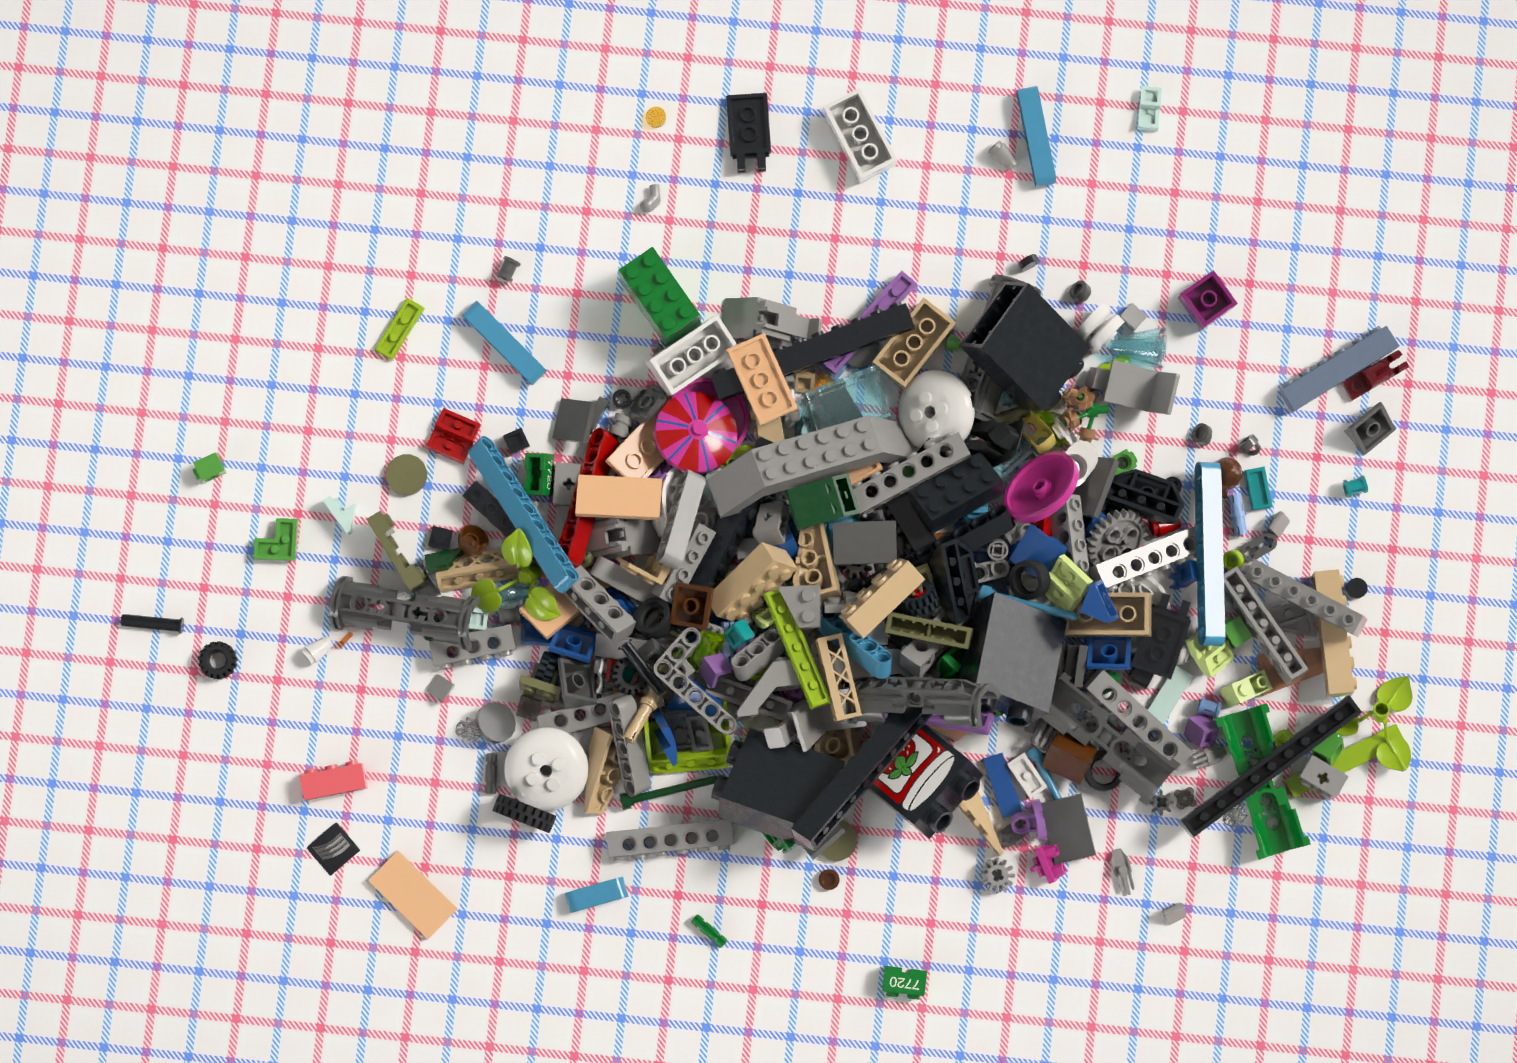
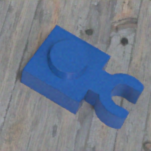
M1189 559L1177 567L1176 574L1171 573L1168 576V579L1174 580L1169 589L1179 590L1181 587L1186 588L1198 580L1196 561Z

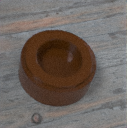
M826 869L821 872L819 884L823 889L833 890L838 886L840 878L836 871Z

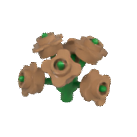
M1073 384L1071 389L1067 387L1062 392V399L1065 400L1062 406H1065L1066 403L1071 406L1077 405L1081 411L1086 410V412L1080 414L1077 409L1068 408L1062 416L1064 427L1072 432L1082 424V418H1090L1087 428L1081 427L1080 431L1074 434L1080 435L1079 440L1089 443L1092 442V439L1098 441L1099 438L1095 437L1097 431L1091 429L1094 418L1098 417V414H1108V405L1098 406L1095 403L1098 393L1091 391L1088 386H1083L1079 390L1074 388L1076 384Z

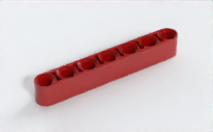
M597 428L592 432L579 475L608 476L610 466L605 460L616 450L618 443L616 436L603 428ZM578 480L559 540V545L574 568L579 567L584 559L596 518L575 515Z

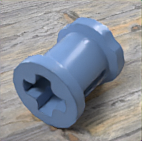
M1201 696L1196 714H1206L1212 716L1215 720L1219 716L1222 702L1216 703Z

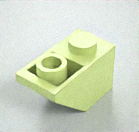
M1262 670L1219 690L1227 707L1231 708L1273 688L1265 671Z

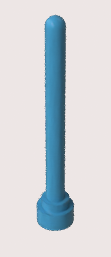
M983 585L980 590L979 600L994 593L995 590L990 586ZM1001 594L1054 616L1070 620L1078 618V614L1073 611Z
M1036 746L1025 751L1028 759L1035 762L1053 800L1062 798L1049 771L1042 767L1044 763L1042 759L1044 757L1043 752Z

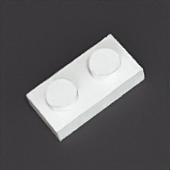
M1025 753L1007 763V766L1029 799L1047 788V785Z

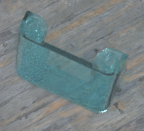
M876 365L803 393L795 402L797 406L802 408L801 417L808 433L868 415L887 420L891 417L880 372Z

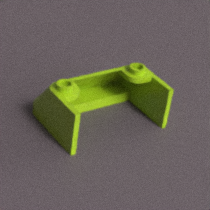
M723 701V709L728 712L727 701ZM647 719L644 724L649 770L654 774L727 768L730 766V764L726 763L731 747L730 735L722 734L713 725L709 724L714 749L693 752L692 748L677 750V764L673 766L654 733L655 730L660 728L657 721L649 722V719ZM724 720L721 724V728L725 731H729V720Z

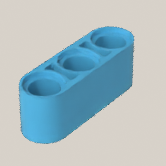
M623 876L565 893L570 913L629 897Z

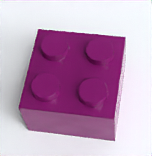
M1214 270L1177 297L1201 331L1231 311L1238 304Z

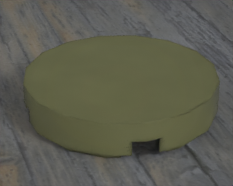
M402 454L395 457L389 463L386 469V479L389 486L396 493L413 495L425 486L428 471L425 464L418 457L412 454Z
M841 820L839 825L844 829L845 833L821 853L826 859L842 861L850 857L855 851L857 834L854 828Z

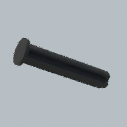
M122 614L120 620L121 625L126 627L178 631L179 634H182L184 630L183 617L171 619Z
M629 639L618 650H622L656 695L660 696L666 691V687L631 644L632 639Z

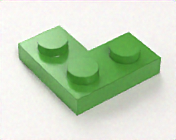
M276 518L275 539L255 538L253 559L296 561L298 519Z

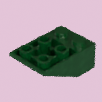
M848 473L785 490L797 530L844 520L860 513Z

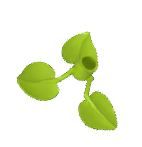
M518 528L504 540L501 548L503 557L509 564H517V568H522L518 578L497 589L491 579H481L472 587L471 596L481 597L480 605H477V607L484 612L492 613L497 611L502 604V598L498 592L519 581L526 585L531 584L527 592L529 598L525 601L528 613L539 620L555 619L561 615L555 598L543 586L534 588L542 572L538 565L531 564L533 558L531 547L523 531Z
M1409 676L1396 677L1382 684L1378 689V702L1374 704L1373 710L1368 711L1361 718L1356 716L1336 731L1341 736H1351L1358 732V722L1364 721L1369 716H1372L1376 722H1382L1386 742L1378 746L1376 752L1377 759L1382 766L1401 772L1406 771L1410 765V746L1402 737L1389 739L1387 719L1390 708L1395 712H1401L1411 705L1413 694Z

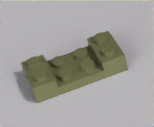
M380 510L367 518V522L408 589L415 593L427 586L425 580L428 577L420 566L416 567L414 564L410 565L404 554H398L396 549L399 546L391 536V534L395 533L392 527L396 525L388 513L383 514Z

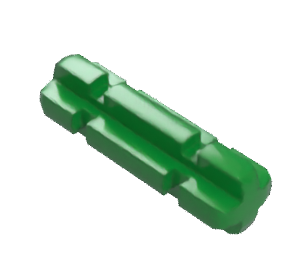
M695 915L691 923L696 928L699 927V930L711 941L714 940L715 944L722 948L726 944L727 939L722 934H718L719 932L707 921H703L704 919L700 915Z

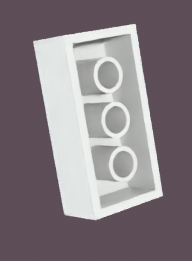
M860 88L823 106V113L860 183L897 165L898 160Z
M715 315L646 360L645 363L665 394L670 396L727 359L729 355L726 349L737 344L720 317Z

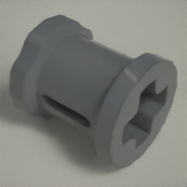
M504 256V263L501 269L496 272V275L512 283L513 274L516 268L520 267L521 263L508 256Z
M516 605L515 608L510 609L499 608L500 625L504 626L506 623L513 622L522 624L521 613L519 612L520 606Z

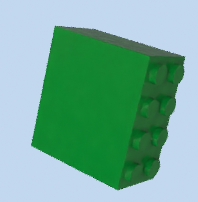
M653 246L618 270L621 284L665 347L701 324L700 313Z

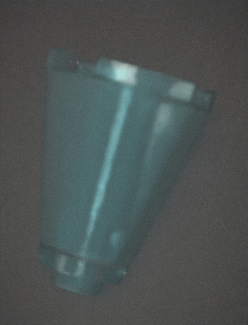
M1166 328L1117 335L1114 340L1110 341V352H1114V356L1164 369L1165 364L1161 362L1162 358H1166L1167 335H1163L1166 332Z

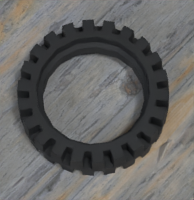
M500 793L492 810L547 833H550L556 819V815Z

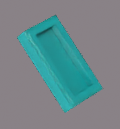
M1265 466L1244 470L1251 511L1272 508L1273 504Z

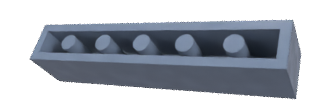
M1387 325L1383 328L1377 326L1370 330V336L1365 339L1362 336L1351 342L1353 346L1347 350L1345 347L1339 349L1334 353V358L1328 360L1326 357L1316 364L1318 366L1316 369L1311 371L1308 368L1299 374L1300 378L1295 382L1290 379L1282 384L1283 389L1279 391V394L1291 413L1400 347Z

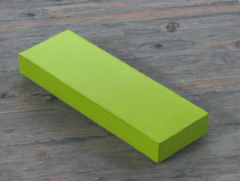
M407 297L374 350L393 361L425 308Z

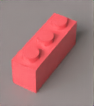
M358 760L345 762L346 766L338 768L337 764L325 766L324 771L317 772L316 768L304 770V775H299L304 800L307 801L367 789L364 764L358 763Z

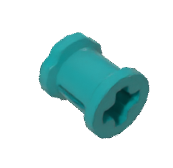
M1364 475L1354 480L1342 481L1347 498L1357 493L1368 492V485Z

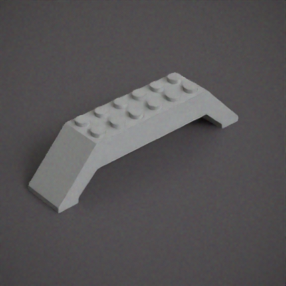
M868 415L751 449L708 478L706 482L720 518L740 513L742 509L763 496L879 462L889 464L899 462L900 464L906 461V456L913 453L900 422Z
M882 646L892 655L891 674L889 677H916L899 665V649H891V646ZM817 654V656H814L813 658L824 682L821 665ZM847 655L853 681L873 677L871 673ZM788 657L775 658V661H772L733 713L732 717L736 721L750 720L759 715V707L772 692L802 689ZM836 658L832 664L833 670L842 674L845 669L844 663ZM842 679L839 682V684H848L846 681Z

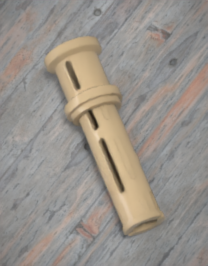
M648 685L649 689L646 695L640 699L638 711L622 736L623 739H626L625 741L631 744L635 743L649 715L657 709V703L661 696L665 695L666 691L658 696Z

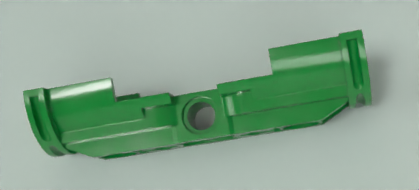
M1267 703L1215 718L1217 727H1222L1238 776L1252 766L1248 765V761L1251 760L1250 755L1247 754L1245 756L1244 751L1248 752L1255 748L1256 753H1252V755L1258 761L1273 751L1271 742H1275L1266 714L1270 712ZM1244 736L1252 738L1253 744L1250 748L1242 746L1241 740ZM1270 780L1254 792L1252 796L1246 798L1252 818L1251 823L1259 846V850H1256L1258 860L1311 845L1309 836H1304L1296 808L1291 809L1284 786L1274 788L1273 782ZM1264 796L1266 799L1271 800L1268 807L1269 810L1274 808L1275 813L1263 815V812L1267 811L1265 805L1261 806L1260 804ZM1270 816L1275 817L1278 821L1277 826L1273 829L1266 825V820Z

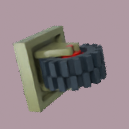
M927 563L915 567L925 580L897 606L899 614L912 615L913 617L916 614L922 616V613L928 614L929 610L933 611L935 610L934 607L938 606L939 598Z
M544 651L540 662L535 663L531 677L521 675L519 687L520 690H523L522 693L530 697L535 695L541 696L543 701L552 704L555 701L560 702L562 691L561 687L556 686V682L559 676L557 659L561 656Z

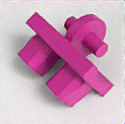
M1042 844L1035 848L1037 856L1032 858L1035 866L1029 868L1031 872L1037 871L1040 878L1046 876L1049 884L1056 882L1059 877L1067 873L1063 862L1054 865L1052 861L1053 857L1059 855V849L1056 844L1047 846Z

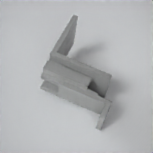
M742 297L725 298L722 322L733 339H751L765 333L770 344L786 348L792 346L793 336L808 340L812 338V334L821 331L822 319H810L796 315L797 308L764 298Z
M1112 360L1109 371L1090 367L1086 386L1105 391L1102 401L1150 413L1171 415L1180 374L1158 372Z
M605 518L594 521L586 552H592V556L595 558L594 564L599 555L608 560H614L617 556L622 558L630 555L653 554L654 552L658 553L662 538L657 535L652 525V520Z
M850 687L838 688V691L846 695ZM802 697L787 712L788 716L778 726L765 728L764 734L770 749L786 747L795 739L796 743H801L802 750L805 752L826 731L864 727L868 722L858 721L857 724H848L846 719L842 722L834 723L830 703L811 710L806 697ZM845 701V703H844L843 706H842V707H843V711H844V715H846V701Z

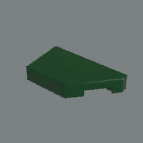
M455 548L425 554L427 573L448 570L453 565V562L464 554L463 551Z

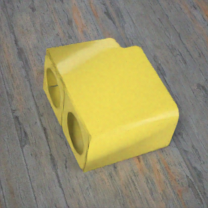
M1030 410L1031 415L1023 418L1025 424H1035L1037 432L1030 437L1022 433V437L1041 455L1054 447L1057 441L1052 430ZM1040 437L1048 438L1042 444L1036 445Z

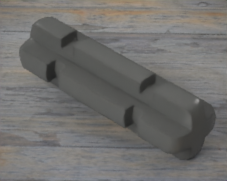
M487 753L484 792L486 794H495V782L497 780V765L495 763L497 762V754Z

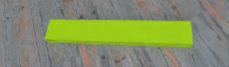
M779 589L765 593L764 599L810 709L812 710L831 703L830 696L802 629L798 627Z
M1397 724L1388 727L1390 740L1394 737L1403 738ZM1384 730L1342 750L1332 767L1345 773L1376 758L1378 746L1386 742ZM1300 771L1284 779L1293 798L1311 790L1300 783L1301 779L1297 778ZM1325 774L1317 776L1320 779L1319 783L1326 782V779H1324Z

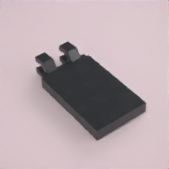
M767 93L726 95L730 157L733 160L737 159L738 174L746 173L745 159L757 158L758 172H766V157H769V154H771Z
M1163 593L1159 605L1154 604V607H1151V637L1140 638L1131 666L1171 680L1191 620H1189L1190 616H1187L1191 602L1182 600L1179 612L1167 609L1171 595Z

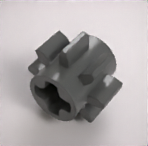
M1159 790V795H1154L1153 800L1148 804L1153 806L1152 813L1158 810L1159 815L1163 816V810L1171 812L1169 805L1174 804V801H1170L1168 798L1171 793L1163 795V791ZM1157 798L1165 799V807H1157Z

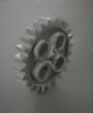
M1122 509L1120 512L1115 510L1113 515L1107 513V519L1101 517L1100 525L1094 524L1096 527L1095 531H1090L1092 537L1086 539L1090 543L1087 544L1088 560L1095 566L1140 548L1141 544L1147 542L1143 539L1148 536V533L1145 532L1147 526L1144 524L1145 521L1130 509L1128 511Z

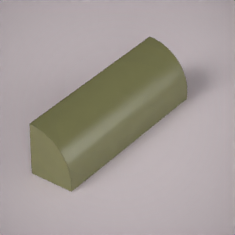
M891 612L888 615L885 633L969 649L974 628Z

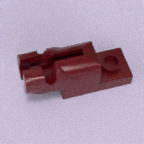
M1401 351L1393 352L1342 382L1341 384L1351 401L1409 368L1407 361L1395 368H1390L1389 366L1390 363L1403 355Z

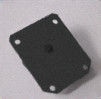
M1020 418L1010 424L1000 423L996 420L981 421L970 431L971 434L981 439L966 442L973 450L987 456V461L994 468L1013 459L1021 441L1025 425L1024 420Z

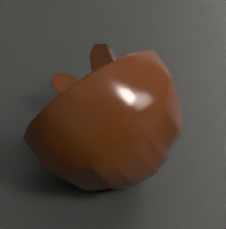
M1229 457L1216 461L1221 466L1223 499L1227 498L1228 490L1235 488L1239 484L1243 474L1240 463Z
M469 524L460 530L458 534V547L468 556L481 555L487 550L489 538L483 529Z

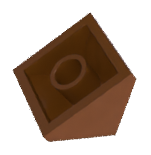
M676 582L670 624L708 630L714 588L705 585Z
M1059 732L1049 746L1042 767L1080 786L1099 748L1089 743L1084 746L1068 732L1064 735Z

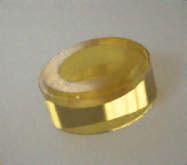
M660 107L650 108L646 113L647 124L652 128L662 127L666 122L665 111Z

